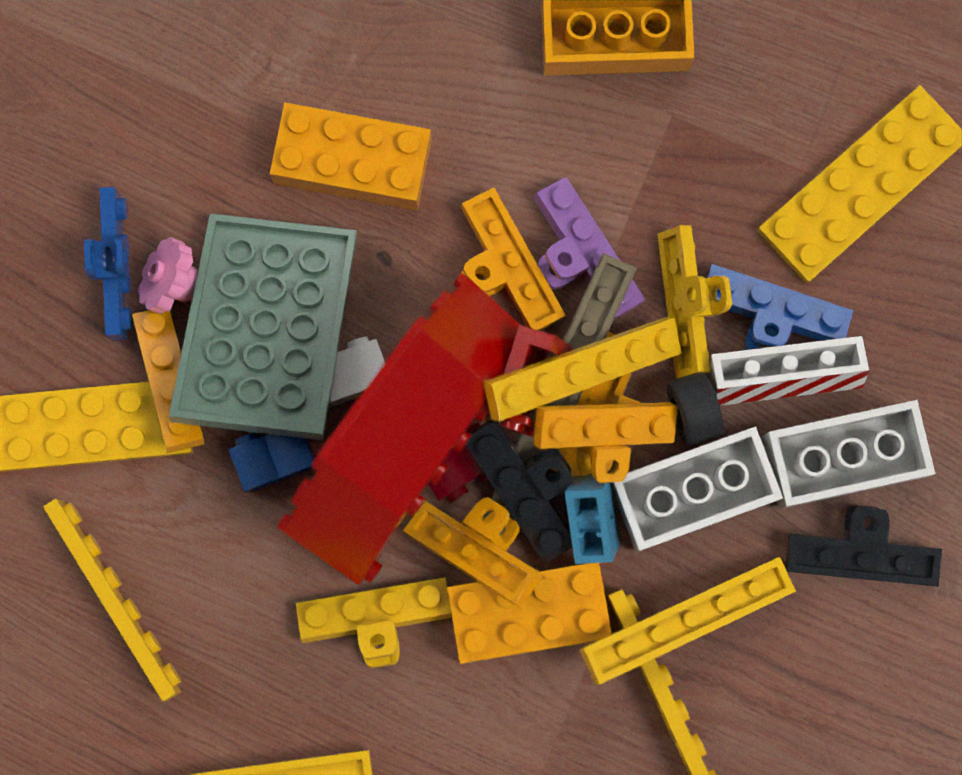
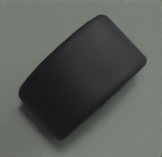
M697 372L671 380L667 384L668 401L678 406L676 427L686 445H693L723 434L724 425L720 405L712 383L705 373Z

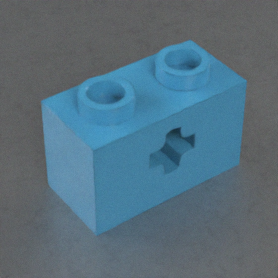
M593 475L573 476L571 485L565 491L575 564L613 562L620 546L612 482L599 483L594 480Z

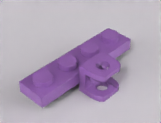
M567 177L534 195V201L560 240L553 244L537 262L551 289L562 288L579 279L581 275L589 284L603 253L620 260ZM549 266H551L556 276L550 273ZM633 279L614 320L645 301L644 296Z

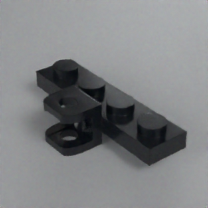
M490 419L469 432L472 436L466 443L467 448L544 564L573 548L571 532L550 501V499L566 490L573 480L571 467L558 448L544 449L527 459L525 463L497 420ZM552 468L558 470L556 473L547 472V470Z
M851 505L845 515L843 538L789 533L785 569L787 572L939 587L942 549L888 543L890 529L888 512L877 507ZM869 516L871 523L867 528H864L863 521Z

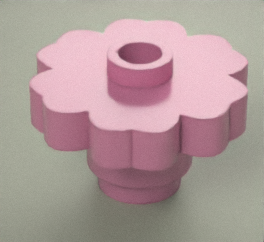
M169 237L166 240H162L158 245L157 251L149 255L147 263L142 270L143 280L138 288L139 302L146 305V309L162 314L164 311L167 312L171 309L174 299L183 303L187 301L192 302L198 269L192 266L191 247L186 246L180 240Z

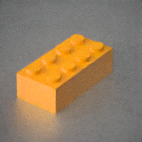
M692 0L541 1L544 76L690 71L694 61Z
M284 102L270 176L275 185L418 211L432 142L431 129Z
M599 563L540 571L539 573L543 578L520 609L479 582L447 587L460 664L598 641L612 635Z

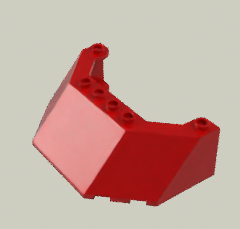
M463 273L453 283L457 290L455 289L451 294L444 291L429 308V311L432 313L428 320L420 316L408 330L311 465L317 470L313 480L305 478L291 501L297 507L290 515L286 513L276 527L359 586L362 585L364 580L370 584L383 567L378 562L381 553L406 514L413 518L426 500L421 495L429 482L436 486L449 468L444 462L452 450L459 454L472 436L467 432L470 425L475 419L482 422L490 412L483 382L504 375L520 324Z

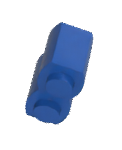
M251 433L236 439L237 446L229 449L243 490L246 493L262 489L314 469L311 465L315 457L307 438L267 434L258 438L256 433Z

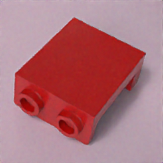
M519 325L504 374L544 361L548 356L555 357L572 351L573 347L556 335ZM530 410L502 420L501 426L533 437L535 420L528 418Z

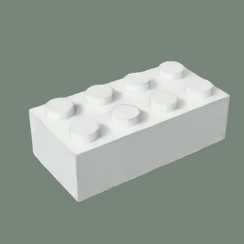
M917 400L770 431L762 436L766 455L783 496V499L777 501L779 509L935 475Z
M756 426L629 472L622 482H612L613 494L635 553L783 499Z

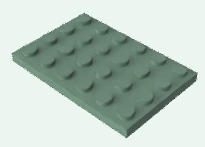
M210 213L169 412L170 422L324 440L357 242V230Z

